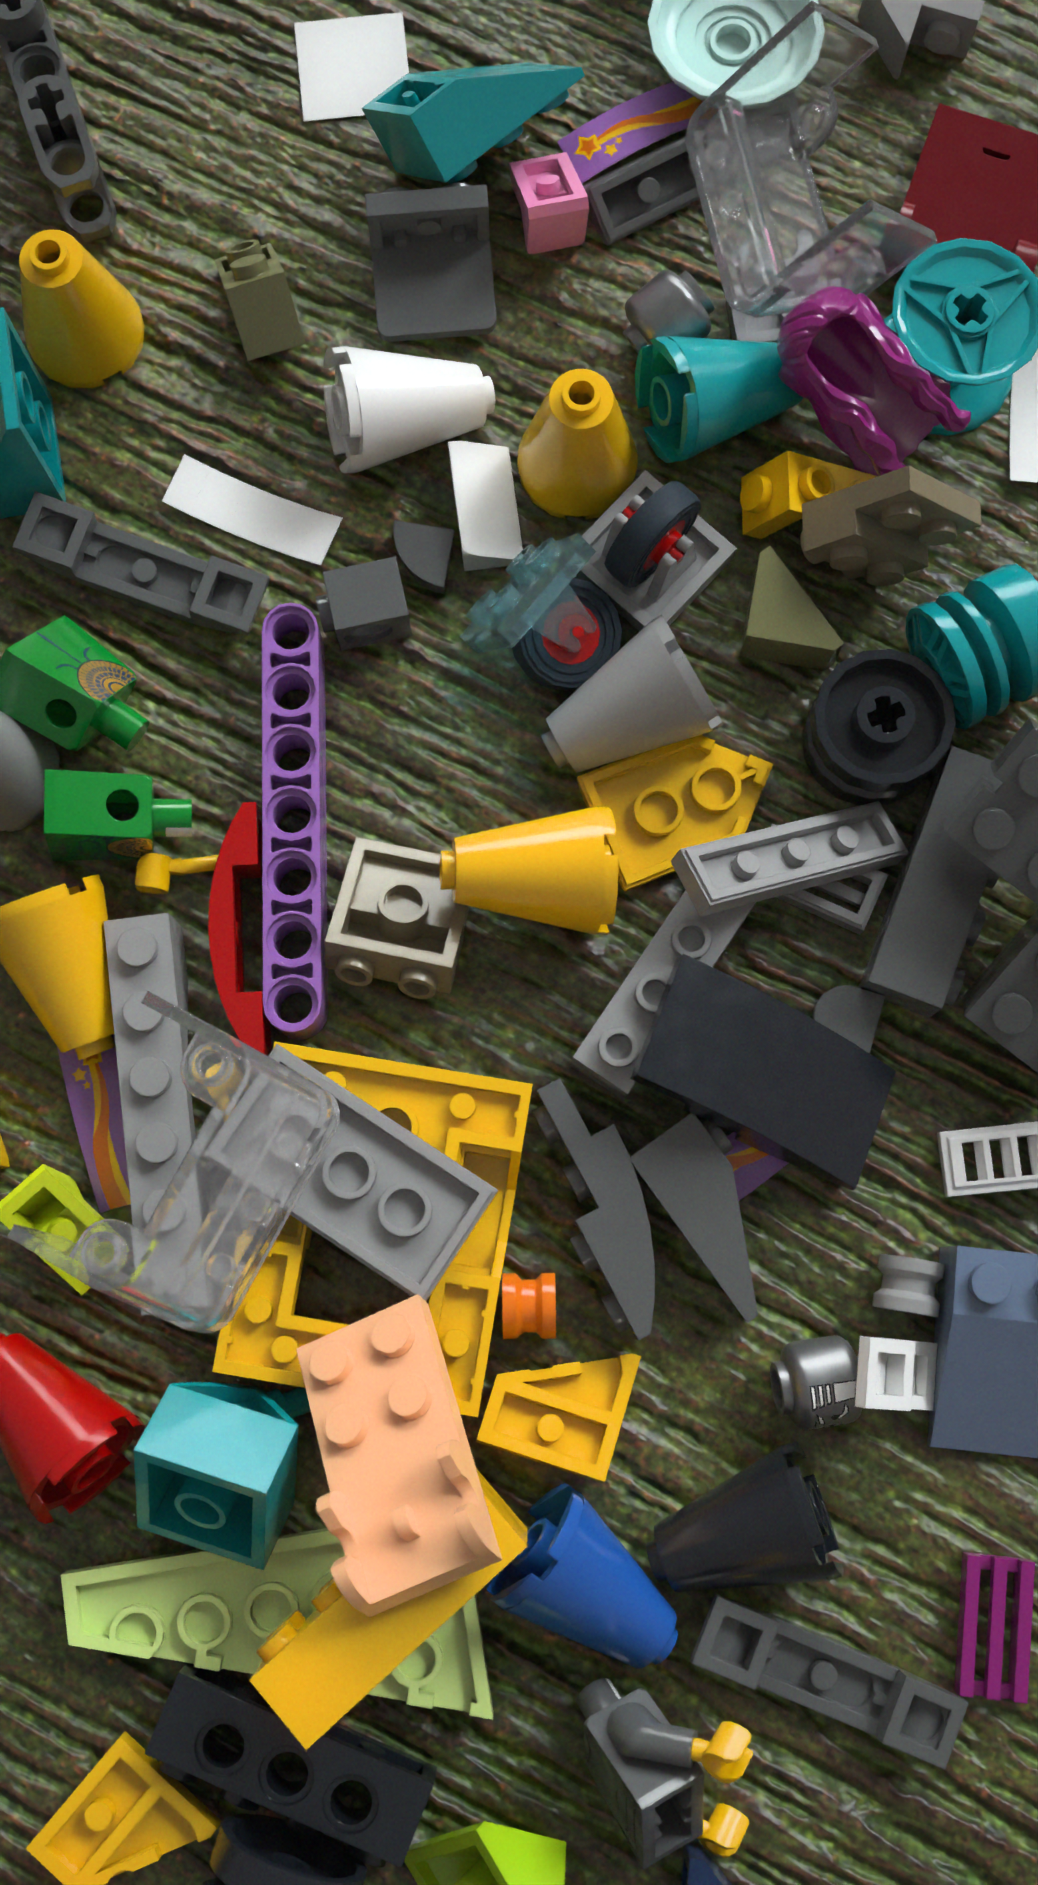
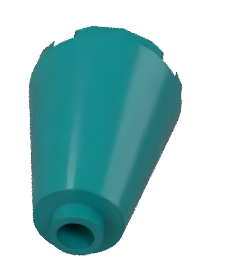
M659 336L649 339L652 344L642 346L638 352L635 368L638 408L649 407L653 426L644 427L643 430L656 456L665 463L685 461L800 404L804 398L786 386L779 378L778 372L782 363L778 355L777 343Z

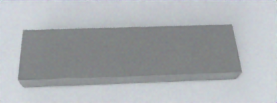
M876 801L682 848L673 857L671 863L699 916L702 917L897 865L909 852L880 802Z

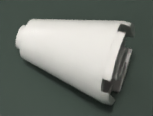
M348 346L326 349L323 368L335 367V384L323 386L326 419L334 455L346 454L347 459L339 466L342 473H357L481 428L485 425L487 414H491L495 410V391L490 376H483L479 366L476 364Z

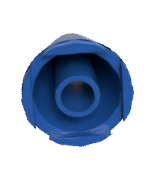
M566 1483L552 1488L528 1511L537 1520L528 1529L527 1547L487 1583V1591L493 1595L489 1599L506 1612L634 1668L641 1669L650 1663L654 1665L661 1663L671 1653L678 1638V1630L675 1628L677 1621L676 1611L581 1492L576 1491Z

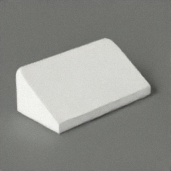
M467 441L448 442L464 571L524 564L509 447Z

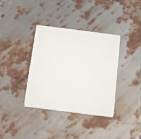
M402 12L294 23L304 122L365 116L361 109L409 73Z

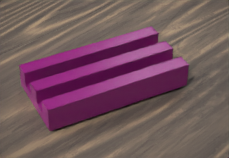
M962 1552L954 1691L959 1696L973 1698V1695L999 1701L1000 1698L1011 1699L1013 1702L1028 1704L1035 1574L1034 1561L1025 1558ZM987 1569L991 1570L985 1678L975 1679L980 1570ZM1007 1572H1014L1008 1682H1002Z

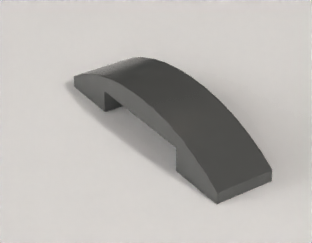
M36 491L12 546L15 552L112 597L178 620L246 636L250 633L270 582V577L218 557L211 555L207 562L97 522L94 512Z
M717 1594L714 1595L690 1658L691 1663L754 1690L758 1686L870 1733L881 1743L942 1769H946L969 1704L964 1698L877 1657L779 1616Z

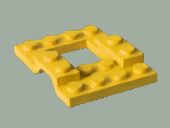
M274 1041V1047L276 1044L280 1045L498 1189V1193L430 1295L428 1304L459 1412L461 1415L478 1417L533 1084ZM252 1189L247 1207L249 1226L247 1229L243 1228V1233L237 1237L212 1372L305 1388L296 1349L350 1324L294 1315L305 1251L310 1246L312 1229Z

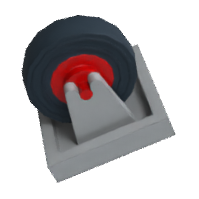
M645 470L563 555V565L579 579L589 581L605 592L618 613L640 631L651 620L660 615H663L668 626H670L734 559L737 548L698 515L701 509V502L685 485L678 481H672L663 485Z

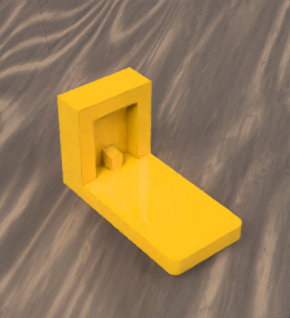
M786 451L741 477L740 504L742 507L743 535L763 539L802 519L803 503L878 476Z

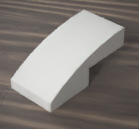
M860 1336L855 1407L911 1411V1409L933 1410L938 1343Z

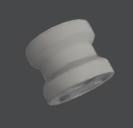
M879 1254L877 1268L883 1274L882 1285L873 1294L872 1307L939 1318L940 1303L934 1296L936 1283L944 1278L945 1264L910 1257Z

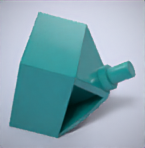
M170 1383L134 1449L137 1528L264 1570L295 1503L299 1425L292 1418L311 1412L306 1388L298 1387L281 1393L277 1388L265 1392L263 1389L255 1386L232 1383Z

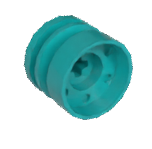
M1006 564L969 581L964 589V596L959 592H945L939 595L935 602H924L911 608L908 612L905 634L910 655L918 657L939 673L953 698L956 728L966 730L979 724L986 715L996 716L1002 713L1009 705V697L1014 701L1026 702L1038 696V582L1030 572L1018 564Z

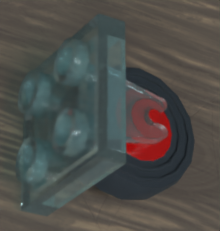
M578 533L557 541L550 537L537 548L532 544L525 547L506 568V572L511 578L496 594L492 589L487 591L468 611L466 617L472 623L460 637L476 653L512 647L515 660L527 676L546 688L568 691L578 689L620 650L622 629L618 611L607 594L589 581L574 578L596 553Z

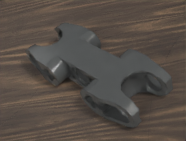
M0 0V47L19 100V108L45 180L52 189L68 231L83 243L112 235L117 220L116 208L43 0ZM83 195L97 196L104 203L102 214L92 222H80L71 215L72 204Z

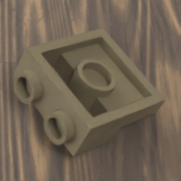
M908 465L803 503V531L800 543L803 554L812 564L826 561L830 563L831 568L841 570L848 579L853 580L863 577L871 585H894L903 581L905 574L929 567L928 545L936 546L950 543L957 538L958 533L982 526L980 502Z
M356 837L325 939V968L335 970V974L340 980L356 986L368 985L372 982L373 978L398 983V988L404 994L413 998L428 999L433 997L436 991L450 994L464 941L465 925L470 906L454 903L452 890L440 889V854Z

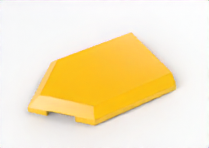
M699 735L620 759L578 776L577 782L587 808L608 806L613 812L617 835H604V844L609 845L611 855H618V881L626 892L675 872L671 860L682 848L746 833L773 763L753 755L745 756L715 744L713 739Z

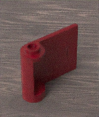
M939 103L900 213L888 210L876 243L877 247L887 250L883 262L905 269L912 259L931 245L958 238L990 241L1018 255L1034 273L1038 262V134Z

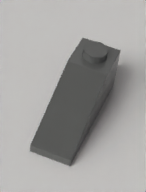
M690 1113L632 1155L630 1159L740 1314L749 1323L758 1316L733 1166L725 1156L734 1147L719 1125L708 1120L701 1123L696 1115Z

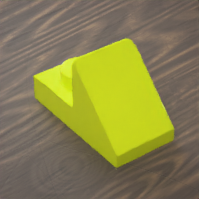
M45 1164L37 1168L0 1201V1221L81 1295L86 1293L132 1251L127 1240L83 1199L76 1182L70 1176Z

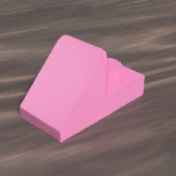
M567 152L509 163L512 188L521 207L525 245L528 254L542 253L583 244L589 213L588 196Z

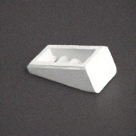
M1038 1121L937 1133L945 1197L1038 1189ZM1018 1138H1027L1032 1175L1022 1176ZM999 1140L1004 1178L994 1179L989 1141ZM973 1143L978 1176L977 1181H967L962 1144Z

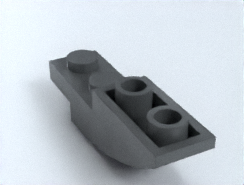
M559 1078L537 1090V1098L541 1106L532 1110V1114L548 1144L551 1145L560 1140L572 1163L563 1167L562 1170L578 1201L582 1203L591 1198L596 1207L594 1211L574 1221L580 1234L570 1238V1242L587 1274L599 1269L611 1292L601 1297V1301L618 1333L630 1328L634 1337L637 1340H641L651 1334L655 1301L654 1254L651 1229L642 1190L630 1156L615 1124L591 1136L562 1080Z

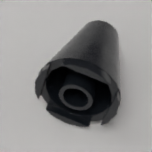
M794 1441L778 1447L655 1524V1540L647 1542L646 1549L657 1581L661 1583L668 1580L675 1592L821 1582L843 1577V1564L834 1561L829 1562L827 1553L838 1550L839 1546L815 1475L802 1477L799 1465H796L794 1462L806 1458L799 1443Z

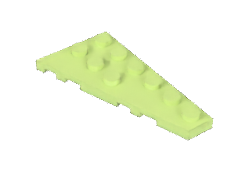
M327 1528L279 1536L264 1570L202 1549L68 1570L61 1574L68 1645L145 1659L157 1657L194 1664L196 1668L213 1671L225 1669L254 1674L263 1662L256 1651L267 1641L266 1638L297 1609L305 1618H308L316 1610L311 1601L320 1593L321 1587L333 1577L330 1568L337 1559L345 1556L343 1547L339 1539L331 1534ZM476 1594L367 1695L407 1701V1705L429 1709L436 1706L469 1712V1716L493 1720L494 1713Z

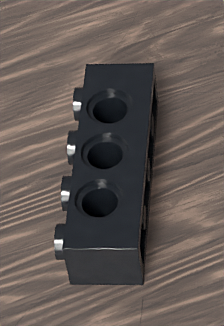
M187 1663L179 1671L145 1751L146 1755L159 1760L158 1768L166 1775L189 1783L195 1782L197 1777L222 1788L221 1796L229 1803L251 1811L258 1810L260 1805L285 1816V1825L294 1832L313 1839L322 1838L323 1833L349 1844L347 1850L353 1857L375 1867H384L386 1862L402 1867L433 1789L437 1766L339 1723H335L314 1744L305 1750L254 1686L220 1671L196 1668L191 1663ZM220 1724H228L235 1727L243 1737L244 1750L237 1754L221 1752L213 1742L212 1728ZM284 1752L297 1754L306 1763L308 1776L297 1782L284 1780L275 1770L274 1757ZM348 1780L358 1781L368 1788L372 1802L361 1809H350L344 1806L338 1799L336 1787Z

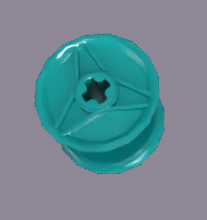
M958 238L931 245L907 264L895 285L892 313L884 319L885 325L897 333L918 366L950 383L951 400L958 409L971 412V420L963 431H946L940 423L934 426L929 434L951 436L974 430L997 414L1012 388L1013 373L1031 361L1038 349V278L1018 255L990 241Z

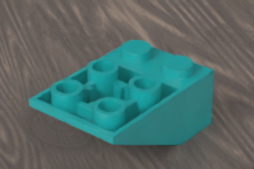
M516 63L407 73L361 109L397 173L451 184L469 176L478 166L476 159L490 148H500L517 139L524 131L522 124L534 114L551 111L565 102L569 97L567 89L583 78L585 74L581 67L537 63Z

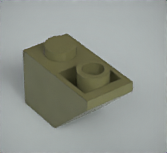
M246 240L226 248V256L215 259V263L247 361L306 344L284 270L272 244L268 243L260 246L258 240Z

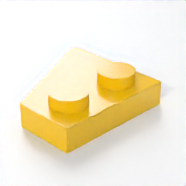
M124 1731L26 1847V1850L63 1885H105L116 1875L125 1871L134 1872L159 1861L162 1855L195 1840H198L199 1843L210 1838L222 1821L181 1782L163 1773L158 1768L159 1762L155 1758L146 1755V1750Z

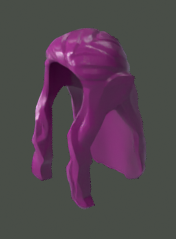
M824 287L804 298L783 318L777 337V351L782 363L778 376L801 397L809 399L826 437L849 456L853 462L854 470L881 476L905 467L903 464L904 458L917 449L919 443L932 431L934 426L941 423L946 431L961 432L968 426L971 420V412L958 409L951 400L950 383L918 366L897 333L885 325L878 308L863 293L855 295L852 290L844 287Z

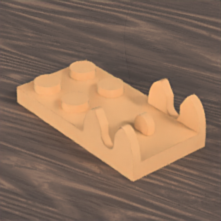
M417 1294L297 1348V1355L330 1490L329 1493L317 1499L316 1509L328 1531L339 1539L345 1556L337 1559L330 1568L333 1579L345 1599L354 1608L371 1617L502 1561L428 1303Z

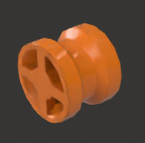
M502 1273L503 1339H517L523 1332H536L542 1339H556L555 1273H541L535 1280H522L516 1273Z

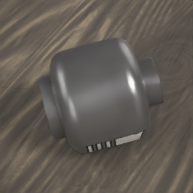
M833 1335L793 1341L782 1349L779 1361L772 1362L770 1365L772 1394L777 1411L781 1416L789 1415L793 1423L804 1430L848 1424L858 1419L862 1412V1408L855 1407L858 1356H856L848 1341L840 1336Z

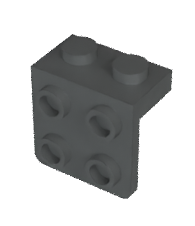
M451 183L442 188L422 190L394 187L386 189L382 193L365 194L366 216L372 249L377 328L380 338L387 342L485 335L493 332L496 328L497 320L490 248L487 185L470 186L465 183Z

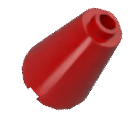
M0 1333V1448L29 1511L37 1521L48 1524L54 1522L49 1512L50 1510L62 1505L71 1514L86 1505L117 1479L130 1465L129 1460L123 1453L133 1439L138 1443L146 1426L137 1415L22 1333H14L8 1336Z

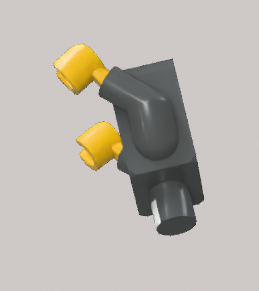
M598 1679L586 1686L576 1699L579 1709L586 1718V1721L583 1723L586 1764L643 1870L687 1843L689 1844L695 1838L700 1839L703 1847L717 1857L727 1858L735 1854L749 1826V1819L737 1809L723 1803H718L709 1821L703 1820L704 1772L697 1762H701L706 1771L722 1783L730 1784L737 1781L743 1775L753 1756L752 1750L747 1748L751 1741L750 1732L737 1723L723 1721L719 1724L711 1741L708 1742L698 1738L697 1730L670 1725L649 1693L644 1689H637L621 1698L610 1679Z

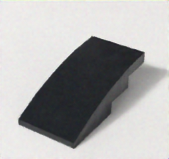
M682 954L675 961L630 1079L686 1103L683 1110L737 1133L735 1140L846 1189L855 1190L896 1071L853 1042L804 1013L741 980L686 954Z

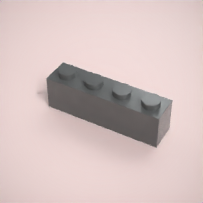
M951 746L937 765L907 849L909 854L903 860L858 986L860 989L884 995V1001L928 1018L940 1011L944 1004L952 1006L956 1001L965 978V970L957 967L964 945L974 946L986 917V911L978 909L985 887L993 889L1000 875L945 834L944 819L981 775L992 782L994 791L1003 783L993 776L990 765L993 762L992 760Z

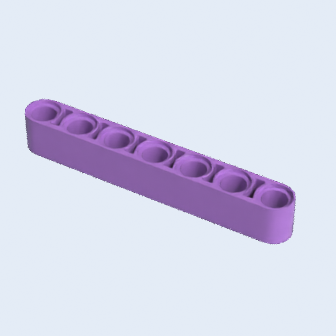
M285 603L272 609L265 617L262 626L263 1007L266 1017L281 1034L290 1039L303 1040L319 1033L325 1025L328 1015V968H325V939L328 932L325 647L317 620L312 612L301 604ZM302 631L309 635L307 641L299 648L290 650L279 646L281 639L289 632ZM299 689L309 693L307 702L298 709L288 710L279 706L284 694L291 690ZM298 748L310 753L308 762L299 770L287 771L279 767L281 758L290 750ZM298 808L311 813L309 823L299 832L288 833L279 828L282 817L290 810ZM301 869L311 873L310 884L301 894L291 896L280 892L281 880L288 872ZM298 930L305 931L311 935V947L302 957L289 959L281 956L280 946L286 935ZM294 993H305L311 996V1012L304 1020L297 1023H288L282 1020L280 1013L281 1005L288 996Z

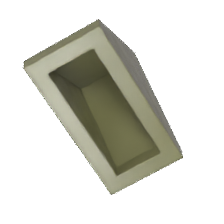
M769 546L760 552L753 572L739 656L826 670L835 663L844 642L772 547Z

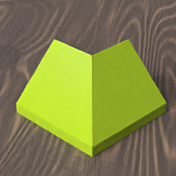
M484 1821L410 1845L404 1862L417 1885H565L566 1841Z

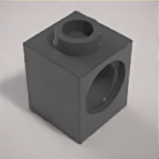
M396 556L323 572L327 594L316 596L319 616L324 633L336 632L341 651L413 636Z

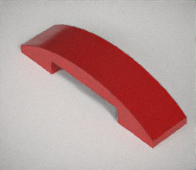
M243 802L229 826L216 861L209 900L208 934L214 978L227 1017L250 1056L260 1064H263L272 1052V1024L264 1012L263 992H245L242 879L262 878V812L256 802Z

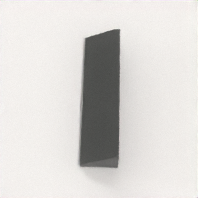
M789 87L764 102L744 105L584 185L583 187L589 202L588 216L605 245H609L811 144L812 140L793 87Z

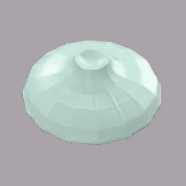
M653 0L648 18V29L654 56L677 86L701 101L734 107L764 102L794 85L816 58L823 30V22L818 0Z

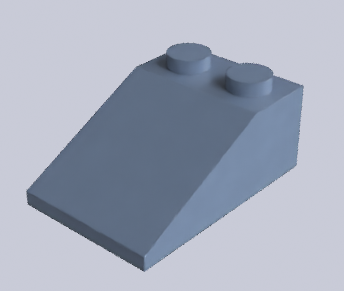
M965 1246L940 1247L939 1263L945 1264L944 1278L937 1284V1301L940 1303L939 1318L935 1317L934 1343H938L934 1407L933 1410H929L927 1446L1038 1458V1254Z

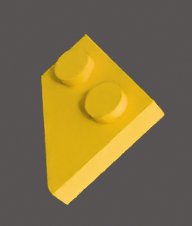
M630 1353L619 1355L617 1358L584 1363L579 1361L554 1365L552 1368L533 1371L527 1369L497 1374L476 1442L603 1484L606 1480L641 1356Z

